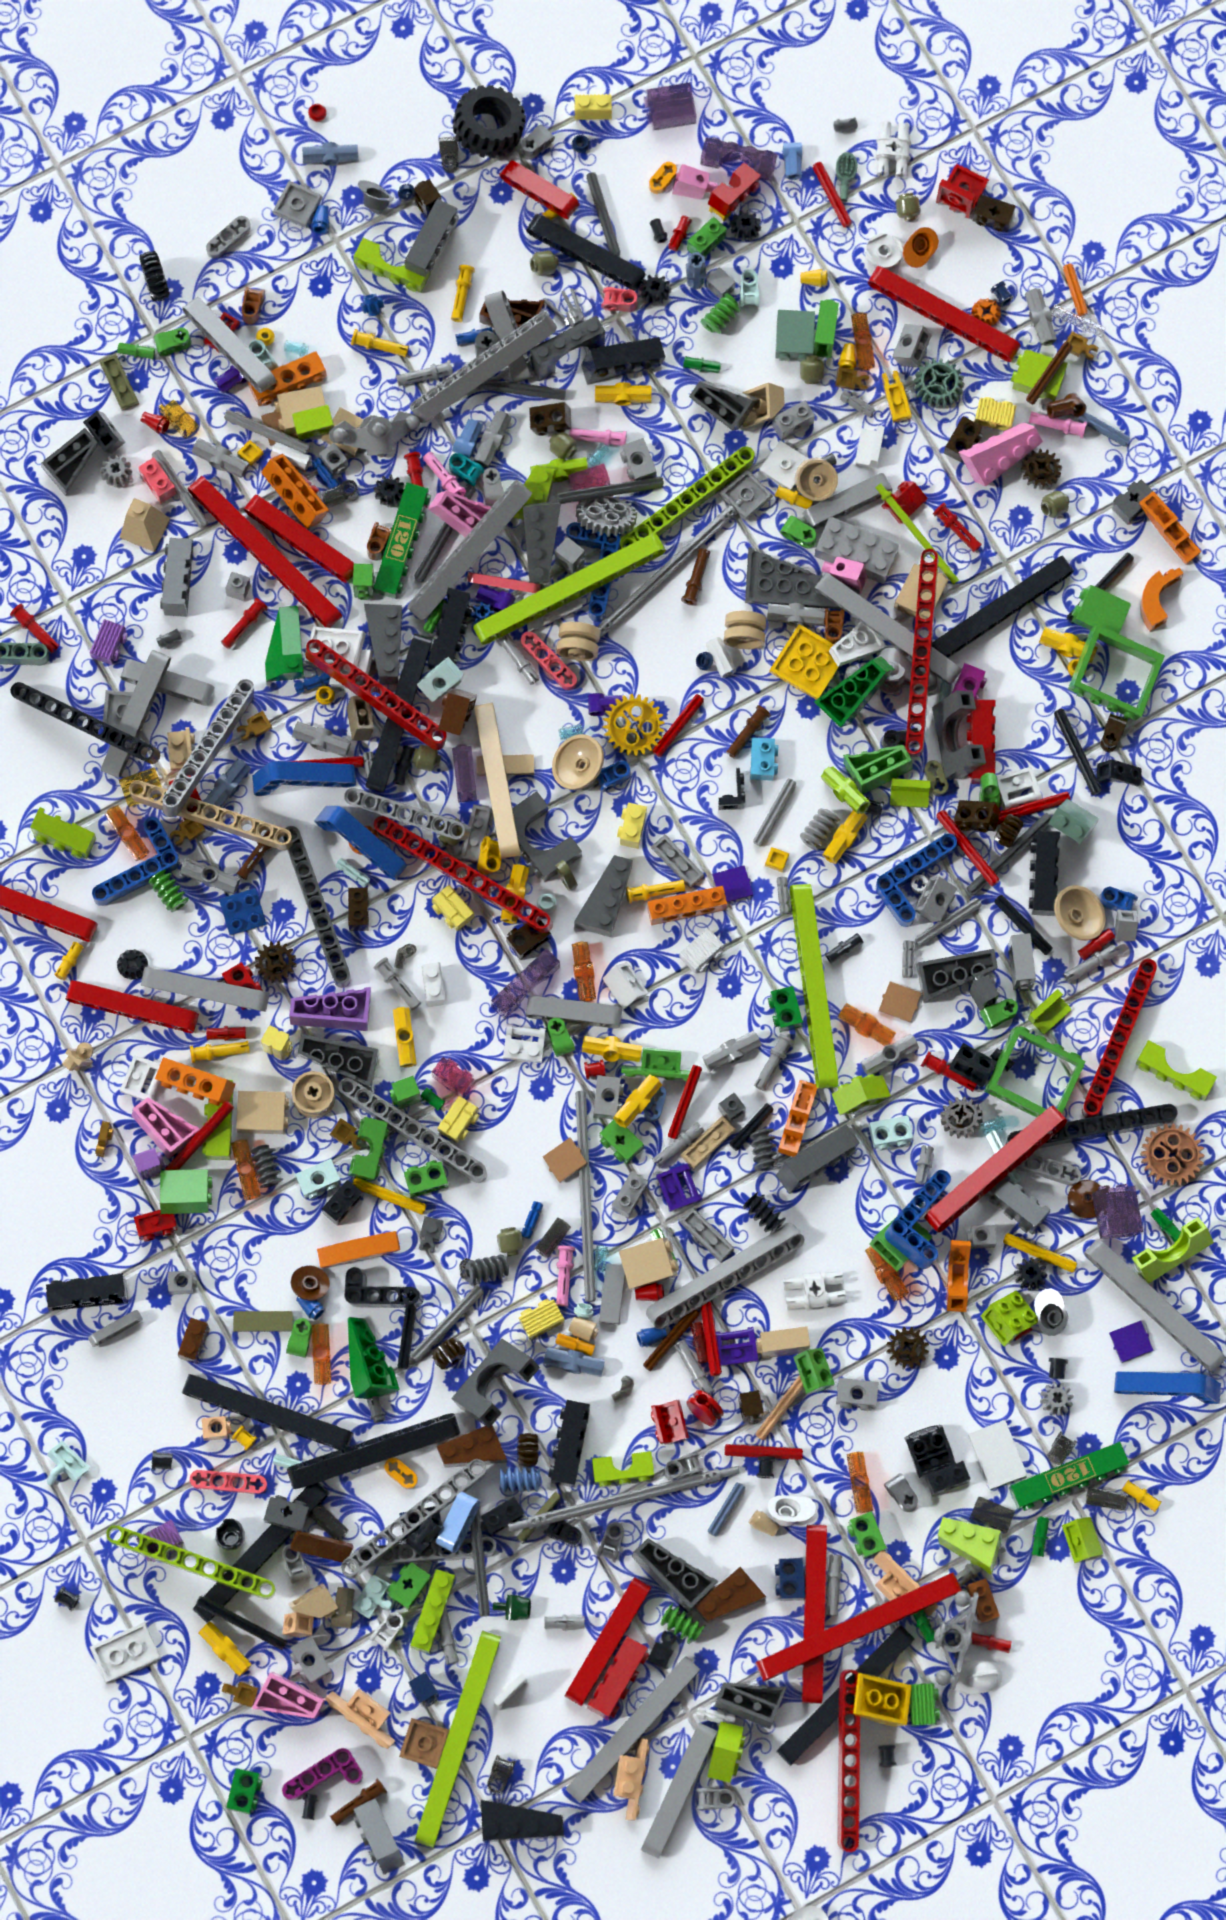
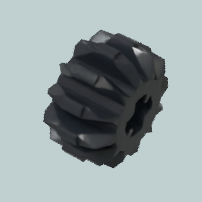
M748 209L746 214L740 210L739 215H733L730 226L732 227L731 233L735 234L736 239L742 237L741 240L744 242L745 238H748L751 242L753 237H758V232L761 231V225H759L761 220L756 218V213L750 215Z
M657 273L655 277L649 274L647 279L642 280L643 285L640 286L639 290L642 292L641 298H646V303L652 301L653 306L656 305V302L662 305L663 299H669L668 294L671 293L670 282L665 281V276L658 278Z
M391 474L389 479L382 476V481L377 480V486L374 487L375 499H380L381 505L387 502V507H390L391 503L397 506V500L401 501L405 484L400 482L399 477L393 479Z
M1030 1257L1029 1263L1024 1258L1022 1259L1023 1265L1019 1263L1016 1265L1018 1270L1014 1271V1275L1019 1277L1015 1279V1282L1019 1283L1022 1281L1021 1289L1028 1285L1027 1289L1031 1291L1033 1285L1038 1290L1039 1284H1045L1042 1278H1047L1048 1274L1043 1272L1046 1266L1039 1267L1040 1260L1035 1264L1033 1263V1257ZM1029 1270L1034 1274L1033 1278H1029V1274H1026Z

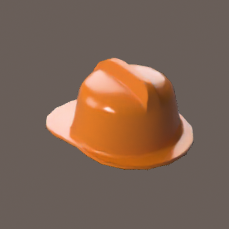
M922 227L909 237L903 247V257L909 266L913 268L922 267L935 253L939 243L936 232L931 228Z

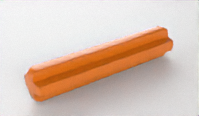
M1071 263L1066 264L1063 267V271L1078 316H1084L1087 314L1088 309L1074 266Z

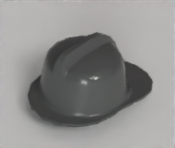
M367 180L358 182L357 186L364 193V205L375 214L381 215L388 207L389 202L394 201V198L380 185Z
M1045 1289L1041 1291L1035 1299L1038 1325L1044 1334L1056 1336L1065 1329L1068 1323V1313L1064 1300L1056 1290Z

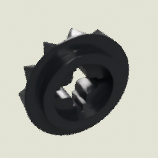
M136 949L126 950L120 954L117 960L119 973L124 978L130 980L142 977L144 967H148L146 956L143 952ZM127 959L130 961H134V959L137 960L135 962L137 968H134L133 966L128 968L129 963L127 962Z

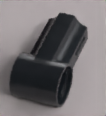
M918 728L911 729L912 732H919ZM907 729L886 731L881 740L882 748L899 745L906 747ZM886 738H893L895 743H888ZM912 743L910 746H916V745H919V744H918V743Z
M430 1515L420 1528L407 1538L406 1543L418 1555H423L432 1545L431 1541L444 1527L442 1521L438 1517Z

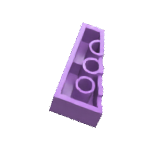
M365 987L362 990L351 989L341 993L330 992L327 995L320 996L310 995L291 998L290 1025L368 1031L371 987Z

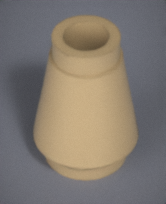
M756 1510L748 1522L752 1525L751 1528L774 1536L779 1529V1526L763 1511Z

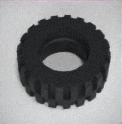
M484 85L477 86V89L471 88L468 90V93H464L458 101L452 122L453 132L456 134L457 141L462 142L461 146L464 149L468 148L470 153L479 154V157L483 158L485 156L496 158L497 155L502 157L506 155V152H512L514 147H517L526 122L525 110L520 105L517 97L514 98L513 94L509 91H504V88H494V85H488V87H484ZM480 114L492 115L499 119L504 127L500 129L485 128L475 120L474 116Z

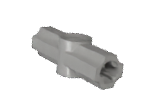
M1034 288L1025 292V298L1030 310V321L1036 329L1041 346L1051 345L1056 342L1057 338L1052 326L1051 312L1049 307H1046L1041 289Z
M496 411L489 428H486L483 433L481 445L474 458V462L484 468H489L496 451L500 449L503 443L505 431L511 421V416L507 413Z
M201 438L196 440L193 446L192 453L208 461L214 468L221 471L226 470L241 479L245 476L249 463L232 455V452L220 445L217 447Z
M791 603L789 605L768 604L767 621L783 622L797 627L798 624L802 626L804 624L824 626L825 609L805 607V605L799 603Z
M298 721L293 729L292 738L306 742L319 751L325 752L327 750L346 757L349 752L351 741L334 735L326 728H315Z
M188 858L183 862L180 871L181 875L200 881L207 887H215L231 894H235L240 882L238 877L217 870L214 866H207ZM208 873L215 874V877L211 880L205 878Z
M753 1030L737 1039L733 1038L720 1045V1048L705 1054L702 1058L707 1069L711 1072L727 1063L731 1064L740 1060L745 1054L759 1048L762 1044L757 1033Z
M909 1034L899 1041L885 1046L883 1050L860 1063L867 1075L876 1074L919 1049V1046L914 1036ZM893 1052L895 1058L888 1059L886 1058L885 1053Z

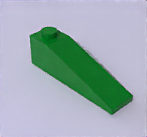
M298 606L279 607L265 660L266 682L304 679Z
M349 1317L347 1321L350 1381L355 1398L372 1399L374 1396L380 1397L399 1391L395 1372L392 1367L387 1366L384 1360L385 1354L383 1350L379 1351L375 1344L376 1338L365 1318Z

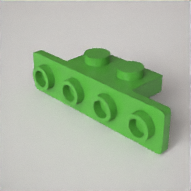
M643 1048L642 1065H622L621 1073H625V1076L628 1077L645 1075L644 1077L646 1078L652 1075L664 1077L666 1080L683 1078L684 1081H687L690 1070H680L682 1051Z

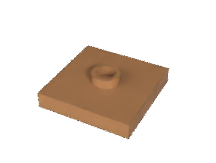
M411 1718L399 1757L437 1769L450 1730Z

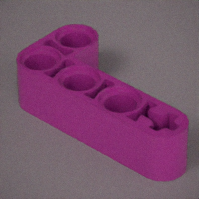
M340 1748L287 1781L282 1787V1793L287 1800L294 1801L339 1772L343 1774L346 1781L351 1785L359 1784L363 1779V1773L351 1752L346 1748ZM340 1753L348 1754L349 1759L346 1763H340L337 1760ZM323 1764H330L331 1772L328 1774L321 1773V1766ZM351 1770L359 1772L357 1780H350L348 1778ZM306 1775L314 1776V1782L311 1785L303 1783ZM299 1780L304 1790L301 1791L299 1787L295 1790V1795H287L288 1787L295 1788L298 1786L296 1781Z

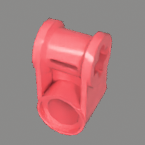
M605 287L603 289L605 295L604 302L601 304L602 309L632 312L637 308V294L633 290L617 289L614 287ZM626 299H633V300H634V301L631 302V303H626V302H625Z

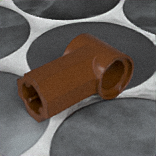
M1070 393L1064 399L1046 404L1047 414L1050 419L1071 414L1074 417H1080L1087 409L1086 404L1075 393Z

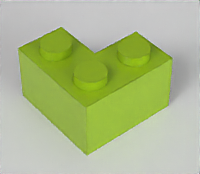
M874 1074L864 1078L857 1076L851 1079L852 1082L850 1084H843L838 1087L836 1092L832 1093L840 1115L852 1114L865 1106L879 1104L891 1097L883 1075L874 1076Z
M720 1721L708 1770V1778L731 1783L732 1775L737 1776L739 1764L736 1763V1760H741L742 1748L746 1736L742 1735L744 1727Z

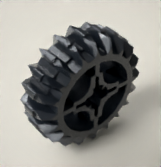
M155 251L144 252V254L139 256L150 297L154 302L163 301L169 298L170 293L158 254Z

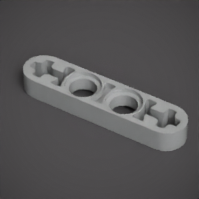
M1032 1154L1028 1157L1026 1163L1024 1161L1015 1168L1068 1186L1076 1185L1082 1175L1081 1171L1074 1166L1037 1154ZM1033 1159L1037 1160L1040 1164L1039 1169H1033L1030 1166V1161ZM1049 1166H1056L1058 1174H1050ZM1073 1172V1176L1076 1178L1070 1180V1176L1066 1174Z

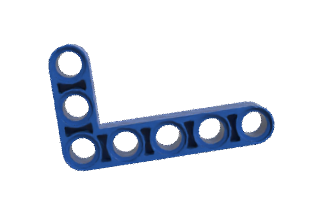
M572 522L566 528V537L570 538L577 545L600 549L598 561L606 555L619 551V533L617 536L613 533H610V536L603 533L601 536L600 532L593 533L592 529L586 530V526H581V523ZM578 531L579 535L572 536L570 532ZM591 534H595L598 536V538L590 539L588 536ZM615 538L617 541L614 543H609L607 539ZM612 581L592 591L589 602V617L592 621L599 622L604 619ZM602 590L606 594L603 596H599L596 594V592ZM594 608H600L602 612L596 614L592 610Z
M273 761L252 775L255 796H267L281 785L340 788L356 786L355 766L352 764Z
M325 806L314 820L323 830L340 834L394 881L398 879L408 866L397 854L340 806Z
M148 817L143 825L146 835L157 855L96 885L92 890V896L97 905L105 906L149 884V880L162 870H166L165 874H168L179 867L178 854L158 818ZM152 824L158 826L154 831L148 830V827ZM161 840L167 842L164 847H158L157 843ZM168 857L175 858L173 863L165 862ZM153 865L158 867L155 872L148 871L149 867ZM135 874L141 876L138 881L131 880V877ZM117 883L124 885L120 890L114 889V886ZM99 892L106 893L104 898H97Z
M944 834L878 877L875 890L901 926H911L915 920L916 912L900 890V887L911 881L916 875L922 874L950 856L955 851L957 839L954 835ZM949 841L953 846L947 848L943 845V842ZM933 851L937 854V857L930 858L927 853ZM917 861L921 864V867L914 868L911 863ZM903 872L905 877L900 879L895 874ZM881 882H886L889 884L890 887L887 889H883L880 887L879 884ZM896 897L900 900V903L893 904L890 899ZM908 913L911 915V919L905 920L901 915Z
M945 1170L935 1172L885 1231L886 1240L921 1269L931 1267L938 1257V1251L912 1227L951 1182V1176Z
M1120 1371L1115 1372L1114 1393L1193 1396L1203 1403L1219 1404L1221 1383L1206 1374Z

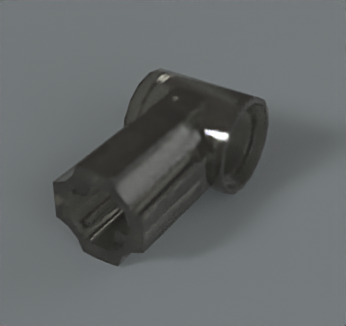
M346 480L339 486L320 492L327 508L346 501H355L359 497L358 486L353 480ZM348 488L355 489L351 494L345 492Z

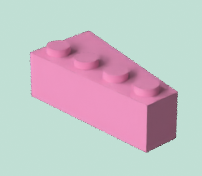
M1023 422L1004 431L1001 435L988 438V441L981 444L977 443L968 450H962L959 454L973 480L986 487L1043 441L1034 426Z

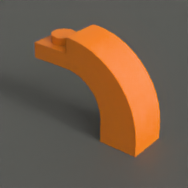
M1180 567L1176 570H1168L1164 573V576L1159 570L1146 583L1141 596L1140 612L1150 632L1167 622L1168 615L1160 604L1159 595L1163 590L1182 579L1184 573Z
M951 1240L947 1270V1311H967L971 1241Z

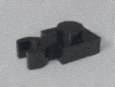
M667 1631L662 1633L661 1644L655 1642L647 1661L663 1669L666 1668L674 1652L669 1646L673 1645L677 1638L674 1635L671 1641H667L665 1639Z

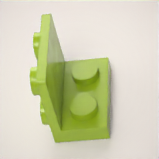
M1017 1290L993 1302L981 1314V1318L1004 1347L1010 1344L1019 1333L1038 1324L1037 1315Z

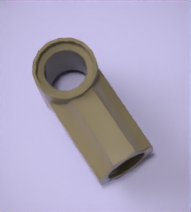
M337 1587L335 1603L338 1608L335 1609L336 1613L332 1615V1627L351 1629L354 1589Z

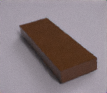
M297 1530L290 1545L293 1551L341 1563L350 1556L354 1548L352 1543Z

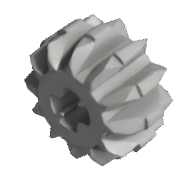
M117 454L115 459L109 456V462L103 461L104 467L100 468V472L103 474L101 476L102 480H107V485L113 483L114 487H117L118 483L124 486V480L130 481L129 475L133 474L132 469H130L131 463L126 462L125 457L119 460V455Z
M1056 1382L1052 1383V1388L1046 1385L1045 1390L1047 1392L1042 1391L1040 1394L1042 1397H1045L1040 1399L1041 1404L1046 1403L1043 1410L1045 1411L1050 1408V1415H1053L1054 1410H1056L1057 1416H1061V1410L1067 1413L1069 1411L1067 1406L1072 1407L1073 1405L1069 1400L1073 1399L1074 1396L1072 1394L1067 1395L1071 1390L1069 1387L1063 1390L1064 1383H1061L1059 1388H1057ZM1054 1395L1061 1397L1060 1403L1053 1401Z

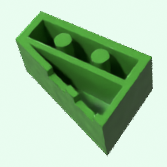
M904 745L881 748L879 751L873 752L863 751L861 754L843 755L844 766L862 794L912 770V759Z

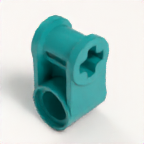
M454 453L449 458L450 472L472 486L476 485V480L485 471L481 465L461 453ZM455 461H459L462 463V465L456 467L452 463Z

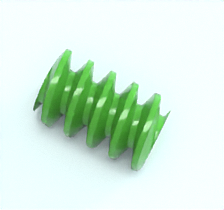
M725 293L724 297L719 300L720 303H716L714 305L715 308H711L710 313H707L705 318L701 319L703 327L711 333L716 332L720 334L721 330L719 327L726 328L724 321L730 324L729 316L735 318L734 311L737 313L741 312L737 301L728 293Z
M162 870L149 880V884L154 886V892H158L157 896L162 898L161 901L166 905V909L175 912L182 908L189 901V898L182 899L185 892H177L181 886L177 885L174 887L176 879L169 880L172 873L165 874L166 870Z
M672 1603L663 1615L660 1625L664 1626L668 1623V1631L675 1628L674 1635L682 1632L680 1638L683 1640L688 1637L687 1643L691 1644L697 1640L706 1625L704 1624L699 1628V1620L692 1623L693 1616L691 1615L686 1619V1611L679 1614L680 1607L672 1609Z

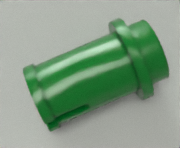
M426 1088L421 1094L422 1101L428 1102L439 1111L446 1101L436 1095L432 1088Z

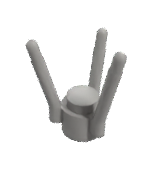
M573 288L570 291L576 308H573L565 291L561 292L570 309L566 313L567 317L546 298H543L545 303L564 321L566 326L574 327L584 322V315Z

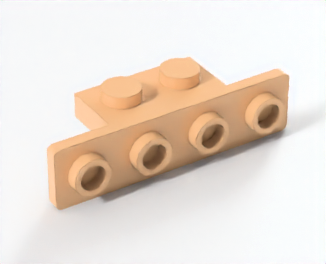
M884 1550L874 1557L873 1561L886 1573L875 1586L890 1601L920 1587ZM934 1604L923 1610L927 1616H931L939 1606Z
M360 1688L354 1693L349 1702H346L333 1691L326 1696L325 1700L332 1709L338 1710L344 1715L346 1720L355 1723L364 1734L374 1738L379 1746L388 1749L394 1744L395 1740L380 1729L391 1713Z
M638 1739L635 1757L620 1755L614 1796L628 1799L625 1819L629 1821L636 1820L640 1812L638 1802L643 1792V1785L641 1783L642 1777L646 1773V1765L644 1764L645 1757L649 1753L648 1739Z

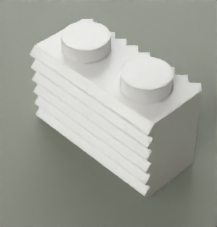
M707 928L680 952L679 957L694 973L698 970L702 972L708 967V961L712 958L717 959L723 953L724 944Z
M441 963L423 964L421 968L426 1006L445 1005Z

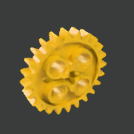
M633 694L629 695V699L623 695L622 702L619 699H615L617 705L610 704L609 706L612 710L605 711L609 717L603 718L607 725L602 726V728L608 729L604 736L611 737L607 742H614L613 749L618 746L620 747L619 753L626 749V755H630L631 751H633L634 756H637L638 750L645 754V748L651 751V744L658 745L655 741L656 738L662 739L658 733L664 731V729L660 728V725L665 722L659 721L663 714H657L660 707L653 708L654 701L647 703L648 697L646 696L641 700V694H638L636 699H634ZM634 706H638L641 710L640 715L634 717L631 713ZM624 710L627 711L632 721H637L636 728L643 735V739L639 737L636 729L629 727L631 722L624 715ZM618 717H623L625 720V724L621 728L616 725ZM645 722L651 724V730L647 733L642 730V725ZM629 733H633L636 737L635 741L631 744L626 740Z

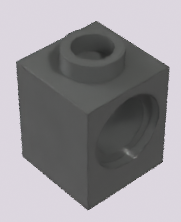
M735 1092L718 1104L719 1111L730 1123L746 1111L745 1105Z

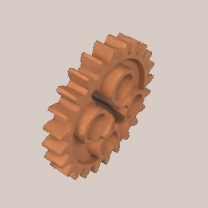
M1175 1123L1172 1124L1171 1128L1164 1124L1163 1130L1158 1126L1156 1128L1157 1133L1154 1131L1149 1133L1152 1138H1145L1148 1144H1142V1148L1146 1151H1142L1140 1155L1146 1158L1142 1159L1141 1163H1147L1144 1171L1151 1170L1149 1177L1155 1175V1182L1162 1179L1163 1186L1167 1181H1169L1170 1187L1173 1186L1174 1182L1181 1186L1182 1180L1187 1184L1189 1182L1188 1176L1194 1179L1196 1176L1193 1172L1199 1173L1200 1169L1197 1166L1203 1165V1162L1199 1160L1205 1157L1204 1154L1199 1153L1204 1149V1147L1198 1146L1201 1140H1194L1196 1133L1188 1134L1190 1128L1183 1131L1182 1124L1178 1129H1176ZM1168 1138H1175L1178 1144L1174 1146L1169 1144ZM1154 1151H1161L1164 1157H1155ZM1175 1152L1176 1156L1170 1158L1169 1154ZM1181 1153H1190L1191 1159H1184ZM1170 1164L1176 1166L1177 1172H1170L1167 1166Z

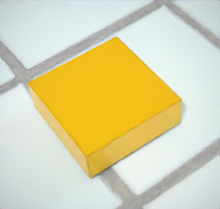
M251 440L237 452V455L248 462L250 466L264 454V451Z
M771 847L765 866L783 873L789 853Z

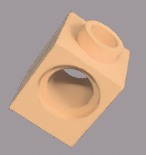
M226 1416L202 1418L204 1441L228 1439V1433H231V1422L227 1421ZM221 1424L222 1430L219 1433L212 1432L213 1425Z
M297 1612L285 1614L282 1635L297 1638L311 1636L314 1617Z

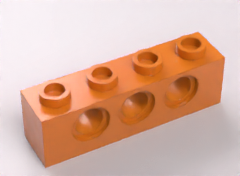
M317 351L271 370L276 379V383L273 384L276 387L274 390L266 389L264 392L259 393L249 381L248 384L259 407L271 404L273 400L277 399L278 394L303 390L311 383H319L327 375L326 369ZM304 370L310 372L308 375L301 374V372ZM286 378L293 379L290 383L284 382Z
M284 454L271 458L262 470V475L306 529L320 524L329 509Z
M723 886L647 901V909L652 926L727 910V901Z
M163 1057L155 1077L156 1080L161 1082V1086L172 1089V1086L176 1087L177 1092L185 1095L188 1092L193 1093L192 1097L202 1101L204 1098L209 1099L208 1103L220 1106V1103L223 1104L225 1101H230L236 1083L165 1057Z

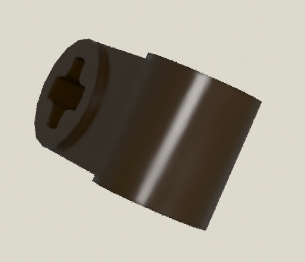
M1110 713L1100 742L1103 751L1113 752L1117 748L1128 719Z

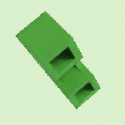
M369 1117L361 1119L357 1138L366 1140L370 1151L367 1156L357 1154L352 1156L348 1176L358 1177L367 1181H372L375 1177H378L380 1166H378L379 1158L382 1159L385 1150L382 1145L389 1133L387 1122Z

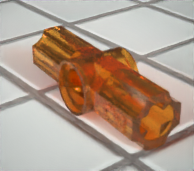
M857 312L851 315L858 367L860 370L865 371L875 368L871 343L872 336L869 330L867 313ZM865 339L867 343L862 344L858 340Z
M119 805L111 807L104 813L135 861L142 860L150 853ZM125 830L132 831L130 836H123L122 833Z
M576 942L571 944L574 959L575 981H577L580 1001L588 1002L596 999L593 963L590 960L588 942Z
M848 1003L844 1005L838 1015L840 1020L854 1027L857 1033L866 1038L870 1037L883 1046L890 1045L896 1035V1032L879 1023L876 1017L867 1012L863 1013Z
M237 1140L231 1143L243 1197L244 1200L256 1199L261 1194L248 1140ZM243 1166H250L251 1171L244 1174L241 1172V1168Z
M871 1246L867 1248L865 1253L874 1267V1272L880 1283L886 1287L893 1301H898L908 1295L909 1292L899 1277V1271H896Z
M329 1324L312 1325L314 1384L327 1385L332 1383ZM319 1350H325L327 1355L325 1358L320 1359L316 1356V1353Z
M863 1451L846 1454L856 1514L873 1511ZM862 1478L865 1481V1485L857 1487L854 1480Z

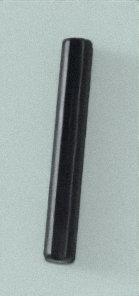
M999 895L995 899V904L1024 934H1031V941L1044 955H1048L1052 951L1053 947L1003 895Z
M413 1294V1297H407V1298H409L411 1301H413V1298H416L417 1296H416L415 1294ZM416 1308L405 1309L397 1367L403 1370L408 1369Z

